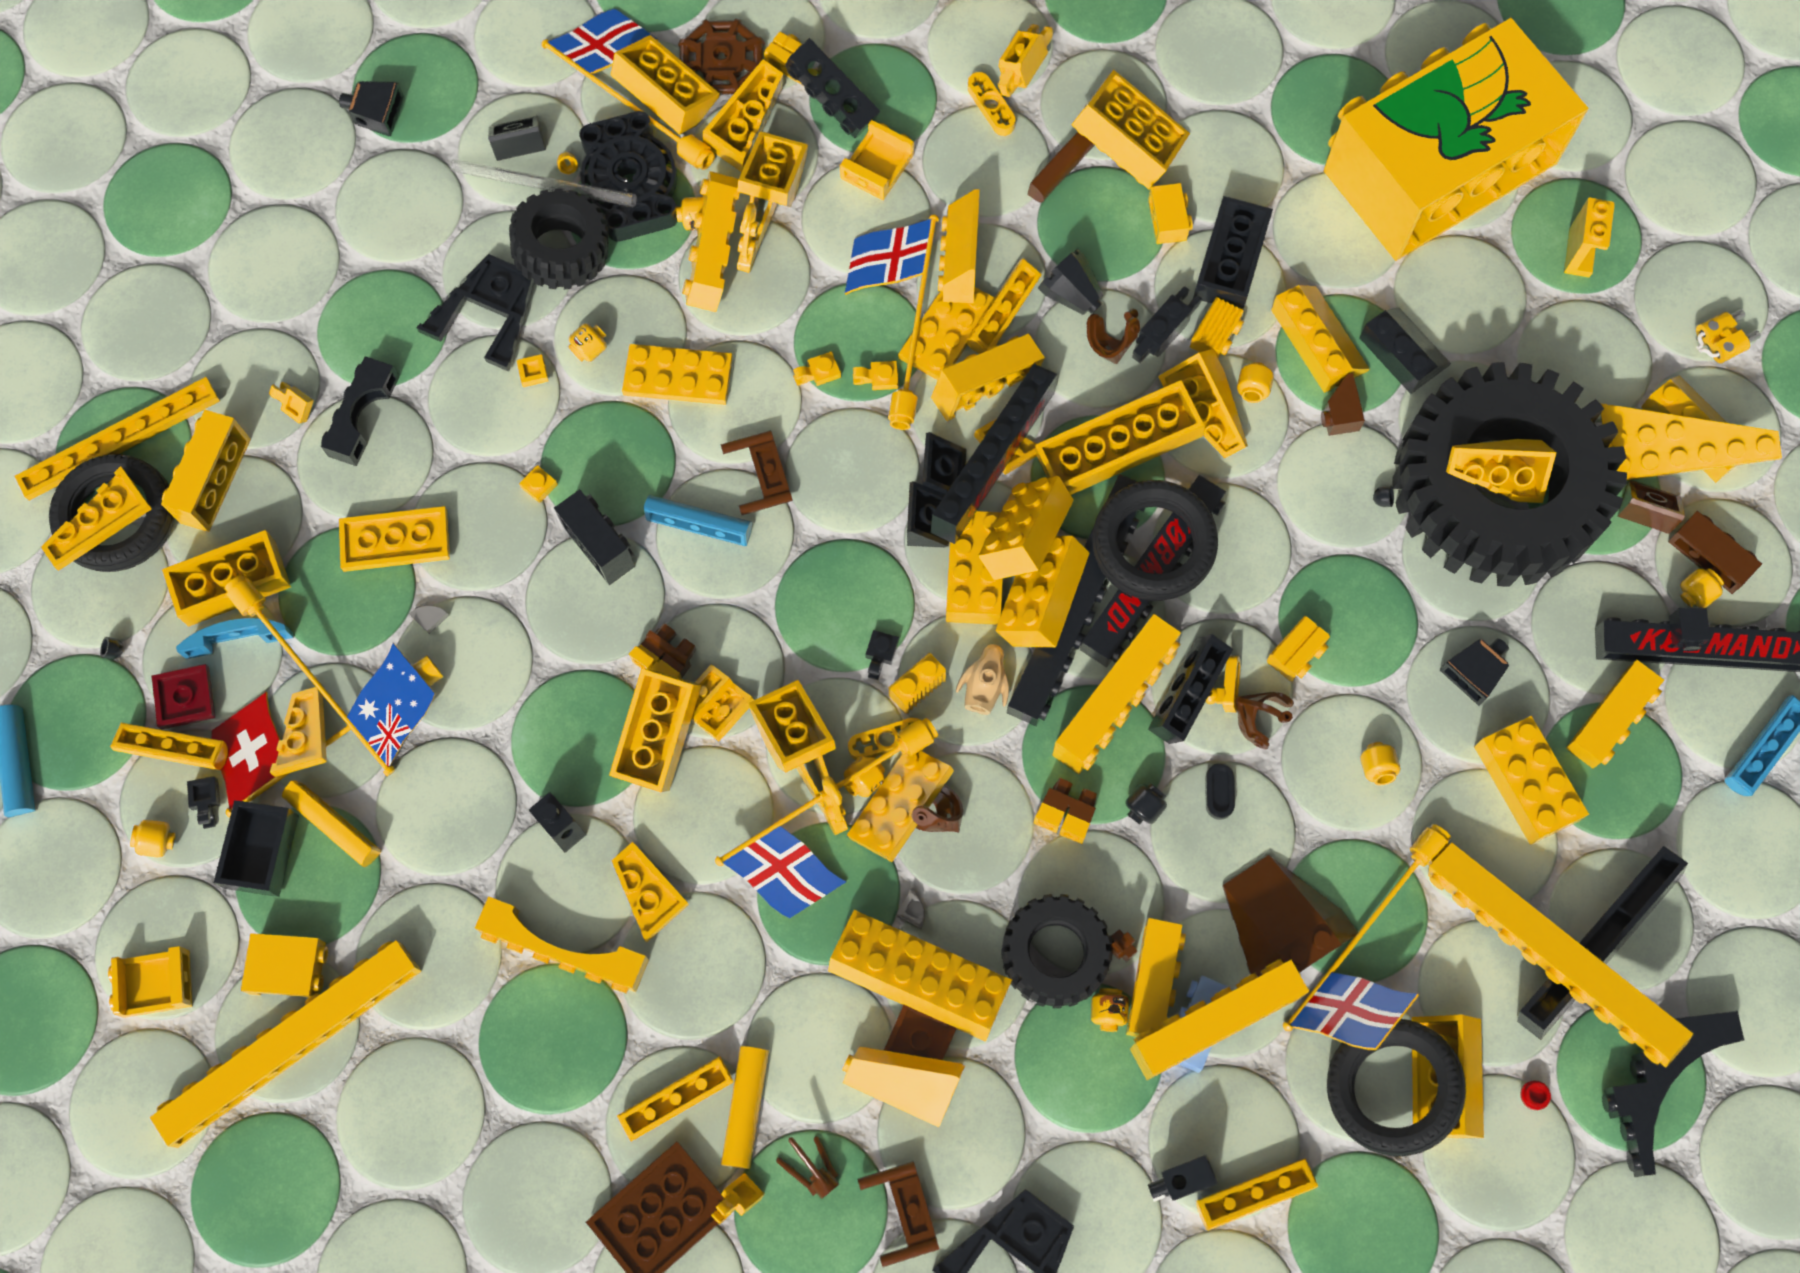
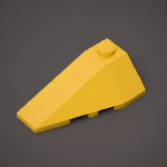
M1214 349L1199 352L1158 376L1163 387L1182 380L1204 424V437L1224 458L1248 447L1225 371Z

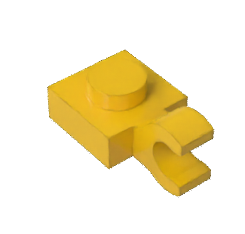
M832 351L808 359V367L800 366L793 369L795 374L793 378L797 386L812 380L819 386L841 378V372Z
M897 361L871 362V369L865 367L853 368L854 385L872 383V390L898 389Z
M281 382L279 388L274 384L271 385L269 395L282 402L281 410L299 424L307 422L314 400L297 387H291L285 382Z
M744 1173L724 1189L721 1195L725 1200L716 1206L717 1210L711 1216L719 1224L725 1221L734 1210L742 1216L763 1198L764 1193Z

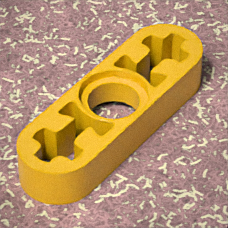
M976 72L970 75L968 79V92L993 130L1001 136L1011 134L1015 129V115L995 85L985 73ZM975 83H978L979 85L983 84V95L981 88L978 85L975 86ZM992 99L998 102V106L988 108L984 103ZM1000 113L1002 120L1004 122H1008V125H1005L1004 123L1000 124Z
M908 718L855 734L848 742L850 756L856 760L860 756L877 757L885 754L897 745L895 741L890 746L881 745L879 742L880 735L888 732L897 740L896 729L902 730L918 719ZM874 736L877 750H873L872 745L866 746L864 753L853 750L856 747V742L861 741L863 745L870 744V737Z

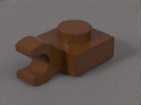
M1120 929L1111 935V952H1113L1117 959L1123 958L1127 963L1138 952L1132 945L1136 940L1129 932L1123 934Z

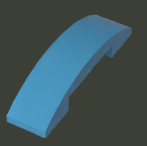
M242 618L220 622L203 628L183 640L176 646V649L185 659L213 654L212 644L254 635H259L266 643L278 640L260 618ZM269 620L284 640L294 638L293 632L285 624Z

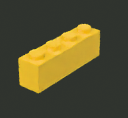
M1634 661L1624 671L1567 745L1566 749L1592 769L1600 763L1606 765L1615 754L1612 750L1615 744L1619 743L1621 745L1630 735L1631 731L1628 730V727L1631 723L1637 724L1647 711L1643 708L1647 702L1652 704L1662 692L1659 687L1664 679L1640 661Z
M1148 918L1145 922L1126 1035L1136 1037L1150 1028L1156 1032L1160 1030L1159 1025L1168 1019V1006H1174L1176 990L1172 989L1173 978L1178 979L1181 962L1176 961L1178 950L1183 951L1186 934L1181 933V924Z

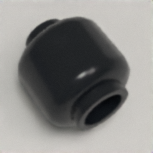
M1150 782L1147 785L1138 784L1125 801L1127 808L1130 810L1127 815L1139 825L1143 821L1148 824L1155 823L1167 807V803L1164 800L1166 795Z

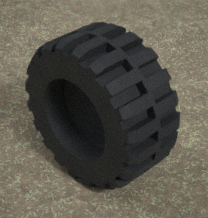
M555 188V191L548 192L547 189L540 191V194L537 196L533 194L527 197L526 203L523 201L516 207L517 211L512 214L511 224L509 225L511 256L517 269L522 271V275L528 280L533 278L535 284L542 287L544 284L548 285L549 289L557 290V287H564V290L572 289L573 285L580 287L586 284L587 279L589 281L593 280L597 276V271H602L605 266V260L608 258L607 219L596 203L593 202L591 204L590 198L585 195L578 196L576 191L569 190V192H564L562 189ZM566 230L576 234L582 240L569 248L554 249L541 244L537 239L548 231Z
M1052 894L1043 895L1042 899L1037 900L1034 898L1028 901L1025 907H1020L1012 920L1009 921L1001 949L1003 969L1005 974L1012 979L1011 985L1013 988L1018 989L1022 993L1021 996L1026 1000L1031 999L1037 1002L1036 1005L1042 1007L1045 1005L1052 1006L1053 1008H1062V1006L1067 1005L1071 1007L1092 996L1104 981L1112 961L1111 935L1107 933L1108 926L1104 919H1099L1097 916L1098 912L1093 907L1090 909L1084 905L1085 901L1079 898L1076 901L1069 899V895L1060 894V897H1053ZM1050 925L1063 926L1073 931L1079 937L1083 945V960L1074 973L1062 978H1053L1037 970L1030 958L1029 949L1032 938L1040 929Z

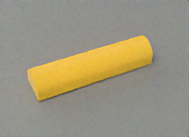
M1024 258L1019 260L966 341L968 346L979 354L998 343L1042 275Z
M122 722L110 746L114 751L216 770L223 768L228 755L227 745L221 740Z
M291 780L282 792V798L362 867H367L380 855L381 849L304 783Z
M740 1046L721 1165L751 1169L768 1063V1050Z
M719 1056L618 1114L617 1117L632 1142L730 1085L734 1080L723 1059Z
M1306 1158L1196 1200V1206L1206 1230L1209 1231L1316 1189L1318 1184Z

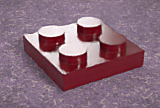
M206 664L151 676L157 727L163 730L216 718L210 670Z

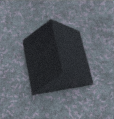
M538 116L489 126L488 139L497 161L545 150Z
M931 432L926 433L922 485L946 495L966 465L967 449Z
M914 481L910 482L907 546L949 547V541L931 533L932 514L945 494Z

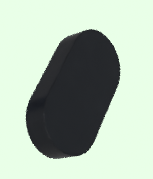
M1220 763L1211 766L1205 776L1206 810L1212 818L1217 820L1228 818L1235 808L1234 773L1229 766Z

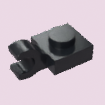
M873 630L865 654V658L871 659L868 678L879 680L883 664L892 665L899 637Z
M212 776L187 781L188 805L192 811L197 810L198 825H203L204 829L215 827L216 821L212 807L220 805L218 779Z

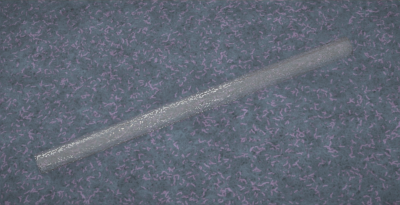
M453 159L450 164L452 172L538 189H548L549 191H555V188L562 189L564 192L572 190L576 191L578 196L585 195L590 199L634 207L637 202L636 194Z

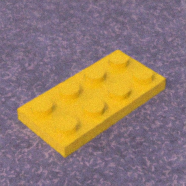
M974 287V303L943 302V291H940L919 323L913 367L938 380L943 367L957 362L968 345L966 342L995 297ZM912 334L898 354V359L908 363Z
M629 344L622 393L626 396L726 405L733 360L732 353Z
M445 506L339 518L340 567L343 572L450 559L448 513Z
M919 751L912 757L908 753L902 754L885 778L883 784L878 788L849 830L847 836L859 845L893 862L918 825L912 819L913 810L917 806L929 808L954 770L950 765L922 751Z

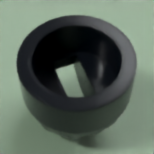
M1378 487L1373 495L1375 504L1380 507H1392L1394 503L1393 487Z
M105 637L100 648L101 658H119L123 653L119 650L124 647L122 642L116 638Z

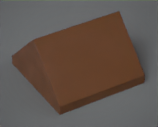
M1628 480L1617 517L1670 534L1683 521L1685 512L1681 496Z

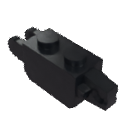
M1184 286L1175 296L1172 294L1140 330L1139 337L1136 340L1138 346L1133 351L1132 358L1141 363L1149 354L1159 357L1187 326L1192 313L1200 305L1202 298L1196 296L1187 306L1182 302L1190 291L1187 287Z

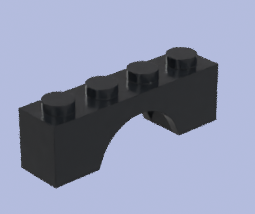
M366 356L362 363L357 365L354 379L351 385L344 391V400L340 408L335 410L329 430L322 436L321 448L328 457L357 467L367 446V442L357 429L358 417L368 404L390 398L400 377L393 365Z

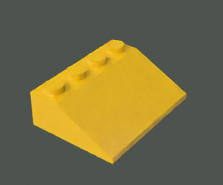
M1114 69L1071 124L1077 129L1079 134L1089 139L1100 151L1106 153L1119 167L1124 168L1135 177L1137 182L1143 184L1148 189L1166 172L1190 135L1186 129Z

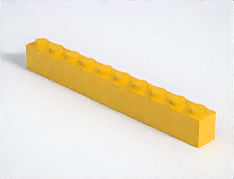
M1451 842L1429 865L1428 876L1435 887L1440 890L1445 889L1452 895V899L1460 907H1467L1474 912L1476 919L1486 927L1491 926L1495 929L1503 942L1510 946L1514 945L1521 950L1522 956L1531 964H1538L1542 967L1550 980L1556 984L1562 983L1570 990L1569 993L1576 1001L1581 1004L1586 1003L1593 1008L1594 1014L1604 1023L1608 1024L1610 1022L1619 1029V1034L1631 1044L1635 1042L1645 1050L1644 1054L1649 1060L1655 1064L1661 1063L1664 1067H1667L1690 1041L1693 1035L1690 1030Z
M397 940L386 942L378 948V953L372 958H365L359 961L353 967L354 971L347 976H339L329 984V989L322 994L316 993L305 1001L306 1005L297 1012L294 1010L287 1013L280 1019L281 1023L273 1029L268 1028L256 1036V1041L248 1047L242 1046L231 1054L232 1058L226 1063L217 1064L209 1069L206 1073L207 1076L201 1081L188 1084L182 1089V1094L176 1099H170L160 1104L156 1108L157 1112L150 1119L166 1145L179 1148L422 972L405 946Z

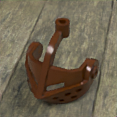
M1133 308L1124 313L1126 326L1121 340L1110 337L1105 332L1103 318L1098 314H1091L1087 319V339L1093 351L1100 357L1118 364L1138 337L1140 331V322L1137 319L1138 311Z
M1267 692L1238 696L1236 698L1240 731L1248 741L1258 748L1268 749L1270 744L1268 743L1269 739L1256 729L1255 719L1257 710L1266 711L1278 717L1280 723L1291 721V712H1281L1277 708L1263 703L1266 700H1270L1284 707H1292L1294 701L1285 694Z
M945 784L933 801L937 814L925 806H917L912 812V819L918 824L916 828L919 830L959 833L964 810L957 794Z

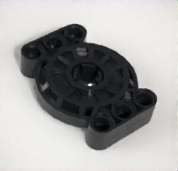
M635 111L583 126L579 132V137L586 156L581 167V184L585 196L591 199V204L593 202L596 203L605 215L609 238L617 242L625 241L674 227L678 223L677 207L672 198L677 183L675 161L664 143L653 136L649 115L643 111ZM668 162H670L672 169L666 166ZM627 174H635L632 177L633 182L628 183L627 178L623 177ZM587 184L591 185L589 191L587 189ZM646 217L643 220H637L638 218ZM615 224H621L618 227H613Z

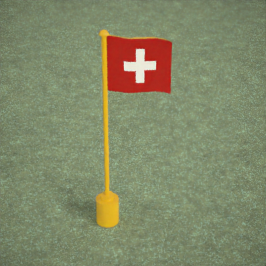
M428 655L413 665L429 686L443 678L442 673ZM268 692L262 694L211 731V739L224 741L228 748L225 765L220 769L226 785L229 808L226 809V815L228 817L231 815L234 800L251 802L290 774L287 773L275 777L270 773L272 763H276L279 751L276 749L280 737L270 714ZM347 725L326 740V747L350 731L351 728Z

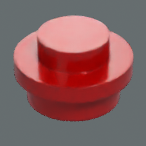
M1532 1080L1522 1086L1520 1097L1527 1108L1541 1110L1550 1103L1551 1093L1543 1082Z

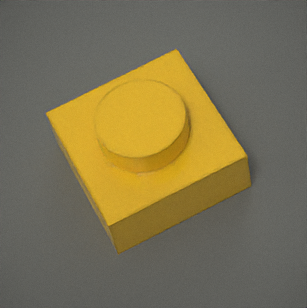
M542 354L517 360L523 387L549 381Z
M538 465L519 483L520 487L539 503L558 485L557 481Z

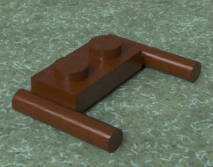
M771 430L720 444L723 455L749 447L762 490L763 499L739 505L741 515L793 501Z
M914 1161L857 1179L860 1190L889 1182L908 1247L880 1255L882 1267L940 1250Z

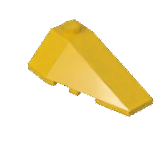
M1513 439L1452 446L1446 472L1470 483L1488 488L1492 492L1505 495L1517 502L1543 503L1556 452L1542 440Z

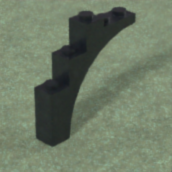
M1738 1011L1674 1018L1690 1030L1693 1035L1687 1045L1667 1067H1664L1661 1063L1655 1064L1645 1056L1644 1052L1632 1055L1630 1070L1633 1078L1637 1080V1084L1603 1089L1602 1104L1604 1110L1609 1113V1118L1622 1119L1620 1132L1623 1140L1627 1142L1629 1151L1627 1154V1164L1629 1169L1633 1171L1634 1177L1656 1175L1653 1153L1654 1130L1661 1103L1671 1084L1688 1065L1701 1055L1720 1046L1744 1041Z

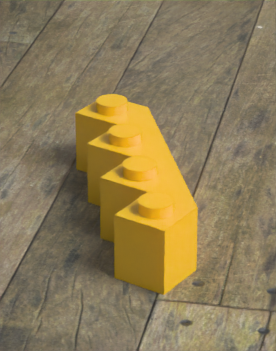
M709 171L708 178L702 180L700 194H703L704 205L702 212H697L694 221L698 239L695 246L691 245L688 260L691 261L692 273L689 280L685 279L682 294L686 297V305L713 312L717 311L724 288L725 279H723V273L728 264L730 252L729 239L734 229L736 212H734L735 203L739 199L740 192H737V178Z

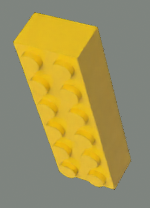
M1182 380L1036 444V456L1046 477L1050 478L1059 475L1072 495L1203 437L1204 424Z
M1153 614L1057 739L1052 756L1078 775L1083 769L1089 771L1098 758L1096 757L1100 752L1098 749L1100 747L1105 749L1114 737L1115 727L1121 728L1125 724L1133 708L1131 706L1137 707L1141 703L1149 687L1148 684L1153 686L1162 674L1161 671L1165 666L1164 663L1169 665L1177 655V650L1181 645L1178 642L1181 632Z
M853 910L830 957L828 971L920 1011L985 1042L1012 981L1010 978L856 910Z
M1279 959L1266 966L1261 971V976L1257 977L1256 973H1253L1240 980L1235 985L1237 989L1232 991L1229 986L1217 992L1210 998L1211 1003L1206 1005L1205 1001L1202 1000L1188 1008L1189 1010L1185 1011V1017L1180 1018L1176 1014L1163 1021L1159 1025L1160 1030L1154 1032L1150 1028L1137 1035L1133 1039L1135 1044L1130 1050L1146 1080L1172 1068L1307 994L1309 990L1292 960L1283 964L1282 960Z

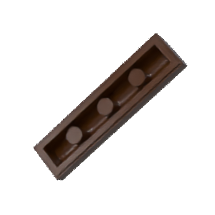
M1077 132L1032 180L1027 195L1035 201L1042 203L1089 153L1095 144Z

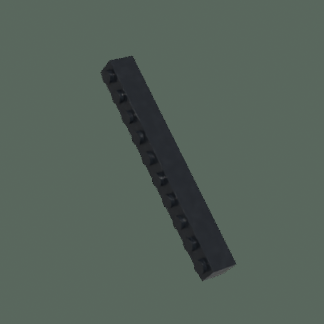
M1119 474L1107 500L1122 488L1137 481ZM1142 508L1139 510L1144 512L1146 508ZM1139 510L1128 515L1118 528L1117 542L1122 555H1124L1129 544L1125 541L1128 533L1133 535L1140 521L1136 519ZM1093 530L1084 546L1089 552V556L1056 647L1035 648L1007 706V714L1036 727L1040 719L1045 721L1051 708L1047 703L1051 695L1057 696L1063 683L1059 681L1062 672L1068 673L1074 660L1070 655L1074 648L1079 650L1081 642L1085 637L1081 632L1085 625H1091L1096 611L1092 609L1096 602H1102L1107 588L1103 587L1107 578L1098 566L1093 551Z

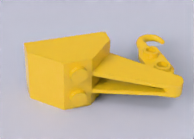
M762 131L759 132L738 179L737 192L750 196V201L745 208L740 227V233L744 234V236L741 237L738 246L740 256L737 270L747 273L751 272L756 254L777 204L787 207L792 206L804 169L808 144ZM759 199L769 202L759 226V222L755 220Z
M799 680L749 702L752 716L777 767L785 773L796 768L814 798L818 795L821 796L822 800L817 804L834 835L848 830L843 817L846 813L842 806V796L833 778L829 776L822 755L836 749L835 742ZM811 760L814 761L822 782L823 790L818 792L803 765Z

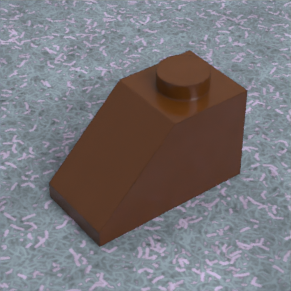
M1353 373L1346 375L1328 400L1324 411L1321 412V422L1323 427H1327L1329 436L1358 432L1365 421Z

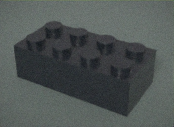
M1223 196L1193 298L1199 296L1202 298V301L1213 303L1215 298L1219 297L1221 300L1233 304L1234 307L1244 309L1273 209Z

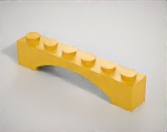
M488 896L475 926V929L482 933L480 938L494 944L497 943V940L508 943L506 948L520 954L523 953V950L534 953L532 958L546 964L549 963V960L560 963L558 968L572 974L577 969L586 973L584 978L600 984L603 979L611 982V988L627 994L628 989L634 992L637 991L649 962L646 956L621 946L618 947L616 952L604 954L576 953L558 948L532 934L518 918L520 911L515 906Z

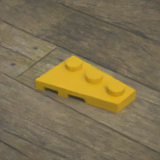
M317 687L293 693L284 721L286 725L282 740H279L276 749L279 751L277 761L272 763L270 773L275 777L327 762L323 694Z
M632 842L611 861L640 927L642 936L647 943L689 904Z

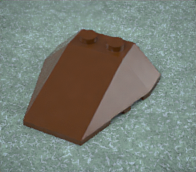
M1270 855L1222 886L1232 919L1236 925L1239 935L1238 939L1243 948L1250 975L1256 973L1257 977L1261 976V971L1266 966L1279 959L1282 960L1283 964L1292 960L1300 973L1355 937L1358 933L1339 907Z

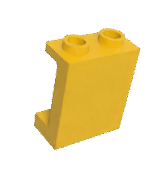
M871 120L868 124V133L850 160L844 158L840 164L841 179L884 201L914 156V142L907 135L891 130L884 123H877Z
M1588 197L1569 228L1564 273L1590 278L1593 273L1595 249L1607 250L1610 246L1614 202Z
M250 933L241 991L250 995H261L263 993L304 996L308 998L321 992L324 984V977L321 975L322 966L328 958L326 942L319 938Z
M177 946L168 948V952L125 959L120 957L111 958V966L108 968V977L112 983L109 1005L114 1015L126 1018L193 1007L190 950Z

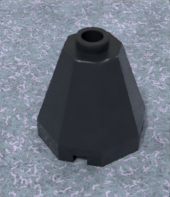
M1078 248L1051 271V277H1046L1038 287L1045 296L1082 315L1087 312L1093 314L1103 304L1100 301L1103 293L1085 255Z

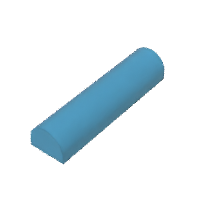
M652 495L647 497L644 504V513L647 521L742 546H747L752 531V521Z
M1790 695L1784 700L1725 778V783L1734 792L1742 796H1752L1799 734L1800 701L1794 695Z
M18 705L0 706V786L4 816L7 818L36 811L23 708Z

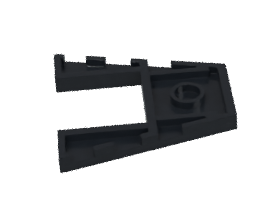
M488 254L466 276L467 280L459 288L455 287L449 293L450 297L441 306L437 305L431 311V316L416 328L419 333L442 342L466 300L504 316L507 319L484 359L487 363L509 372L534 279L528 280L515 265Z
M1025 1189L936 1265L932 1271L934 1273H968L989 1241L993 1240L1035 1273H1057L1074 1225Z

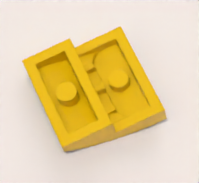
M711 664L694 682L702 686L691 720L719 742L750 708L749 702L754 699L734 684L727 675Z

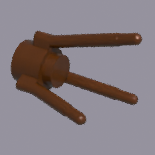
M815 1136L814 1142L827 1171L823 1167L818 1170L795 1139L789 1137V1143L812 1172L813 1176L809 1178L812 1183L781 1158H777L776 1162L804 1185L813 1196L818 1194L823 1199L840 1184L836 1180V1177L839 1175L833 1168L819 1137Z

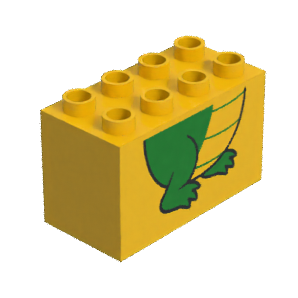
M1512 18L1507 19L1494 28H1491L1487 23H1483L1474 28L1464 38L1460 48L1451 53L1446 47L1439 48L1423 62L1419 72L1410 77L1404 71L1393 75L1383 84L1378 96L1369 101H1366L1363 96H1358L1349 101L1338 114V118L1341 121L1339 129L1328 142L1331 151L1324 172L1393 259L1397 261L1557 165L1589 108Z

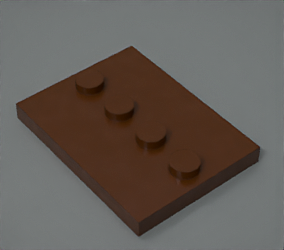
M676 1141L590 1217L586 1224L626 1273H665L719 1225L711 1215L717 1210L716 1206L725 1198L680 1143Z

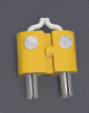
M1740 309L1732 314L1723 312L1696 327L1699 342L1697 349L1700 353L1705 352L1713 357L1716 362L1723 363L1749 350L1750 343L1759 339L1761 334L1755 330L1745 335L1742 329L1739 331L1736 329L1737 321L1746 316L1744 310ZM1707 344H1708L1709 347H1710L1709 350L1706 349V348H1702L1703 345L1705 346V345H1707Z

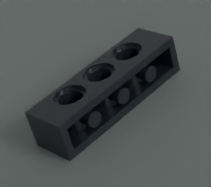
M810 38L788 58L785 65L788 74L805 87L806 93L811 98H816L822 104L823 110L840 123V127L846 134L852 135L856 139L868 127L871 120L875 121L880 110ZM808 69H815L819 75H811ZM825 87L834 88L836 94H830ZM843 105L851 106L854 112H847Z
M1213 634L1197 638L1148 730L1168 744L1185 741L1233 648Z

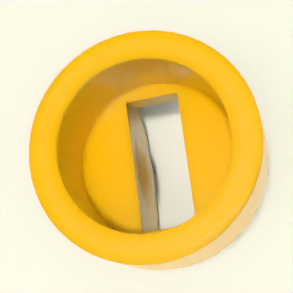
M563 152L557 158V166L560 172L572 174L577 170V159L571 152ZM568 158L571 165L567 166L564 159Z

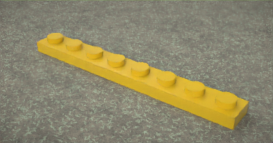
M204 377L15 475V478L24 497L30 501L57 487L64 477L81 463L99 456L120 454L220 402V399L208 378Z

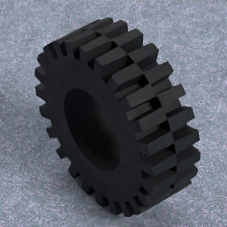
M1504 362L1491 363L1483 376L1477 366L1467 369L1458 382L1451 377L1442 383L1436 395L1432 393L1429 395L1404 435L1403 442L1397 451L1394 464L1399 466L1392 477L1393 489H1402L1395 502L1399 514L1412 513L1405 527L1412 538L1423 532L1429 537L1422 548V551L1427 556L1432 558L1441 549L1451 555L1443 567L1446 570L1455 574L1465 563L1472 567L1470 581L1482 584L1491 573H1496L1497 586L1510 587L1520 575H1522L1525 585L1537 583L1547 572L1552 578L1563 572L1571 562L1574 564L1609 527L1612 522L1610 519L1619 510L1623 498L1617 495L1627 483V472L1617 471V469L1626 459L1624 446L1608 447L1618 434L1617 427L1613 421L1598 427L1594 424L1604 410L1603 406L1596 399L1582 409L1575 404L1584 390L1576 382L1573 381L1563 394L1554 390L1559 373L1547 369L1536 383L1531 381L1532 364L1519 363L1509 377H1507ZM1513 439L1542 440L1556 452L1548 482V503L1533 509L1518 510L1500 506L1482 495L1473 483L1446 472L1451 449L1455 445Z

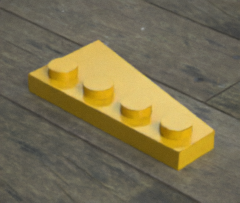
M121 466L114 472L115 476L107 484L103 483L96 490L98 494L88 504L84 503L77 510L78 514L70 522L66 521L41 546L50 562L58 571L152 510Z

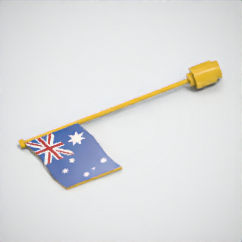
M239 575L228 582L224 587L227 591L226 596L243 616L250 615L253 617L257 615L384 768L385 771L383 773L387 777L395 771L391 764L405 739L425 716L436 694L394 643L392 644L384 663L361 690L347 716L261 612L264 609L263 604L266 599L249 579H245L243 575Z

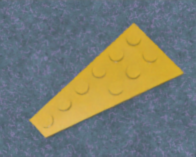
M1600 403L1604 408L1601 413L1602 425L1613 421L1618 430V434L1608 447L1624 446L1626 459L1617 471L1627 472V480L1773 461L1782 458L1778 431Z

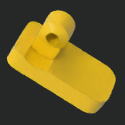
M1230 655L1226 662L1225 688H1212L1209 694L1211 696H1208L1205 701L1207 704H1223L1225 712L1237 713L1236 698L1239 695L1241 660L1239 656Z

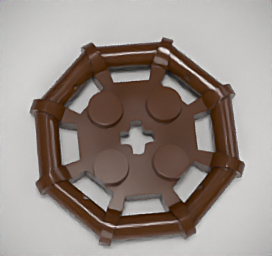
M737 18L734 21L702 20L700 26L685 39H680L678 43L680 60L694 72L701 71L705 77L704 81L719 92L720 95L734 94L763 60V47L765 46L763 38L756 36ZM740 34L747 41L742 42L740 40L739 42L736 39V35ZM707 35L703 43L701 41L696 43L702 36ZM753 51V61L746 60V52ZM690 52L696 53L695 61L689 62ZM719 53H724L726 58L719 60L715 57H718ZM743 69L749 71L739 81L736 80L741 75ZM729 80L730 84L713 85V81Z

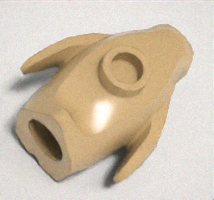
M994 644L987 645L983 649L980 658L962 673L956 687V692L958 693L963 685L967 683L965 709L989 715L1000 693L1002 694V704L1006 706L1009 697V683L1003 666L1004 651L1000 646Z

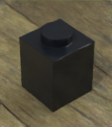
M1678 608L1669 616L1672 648H1683L1684 651H1697L1711 640L1707 608Z

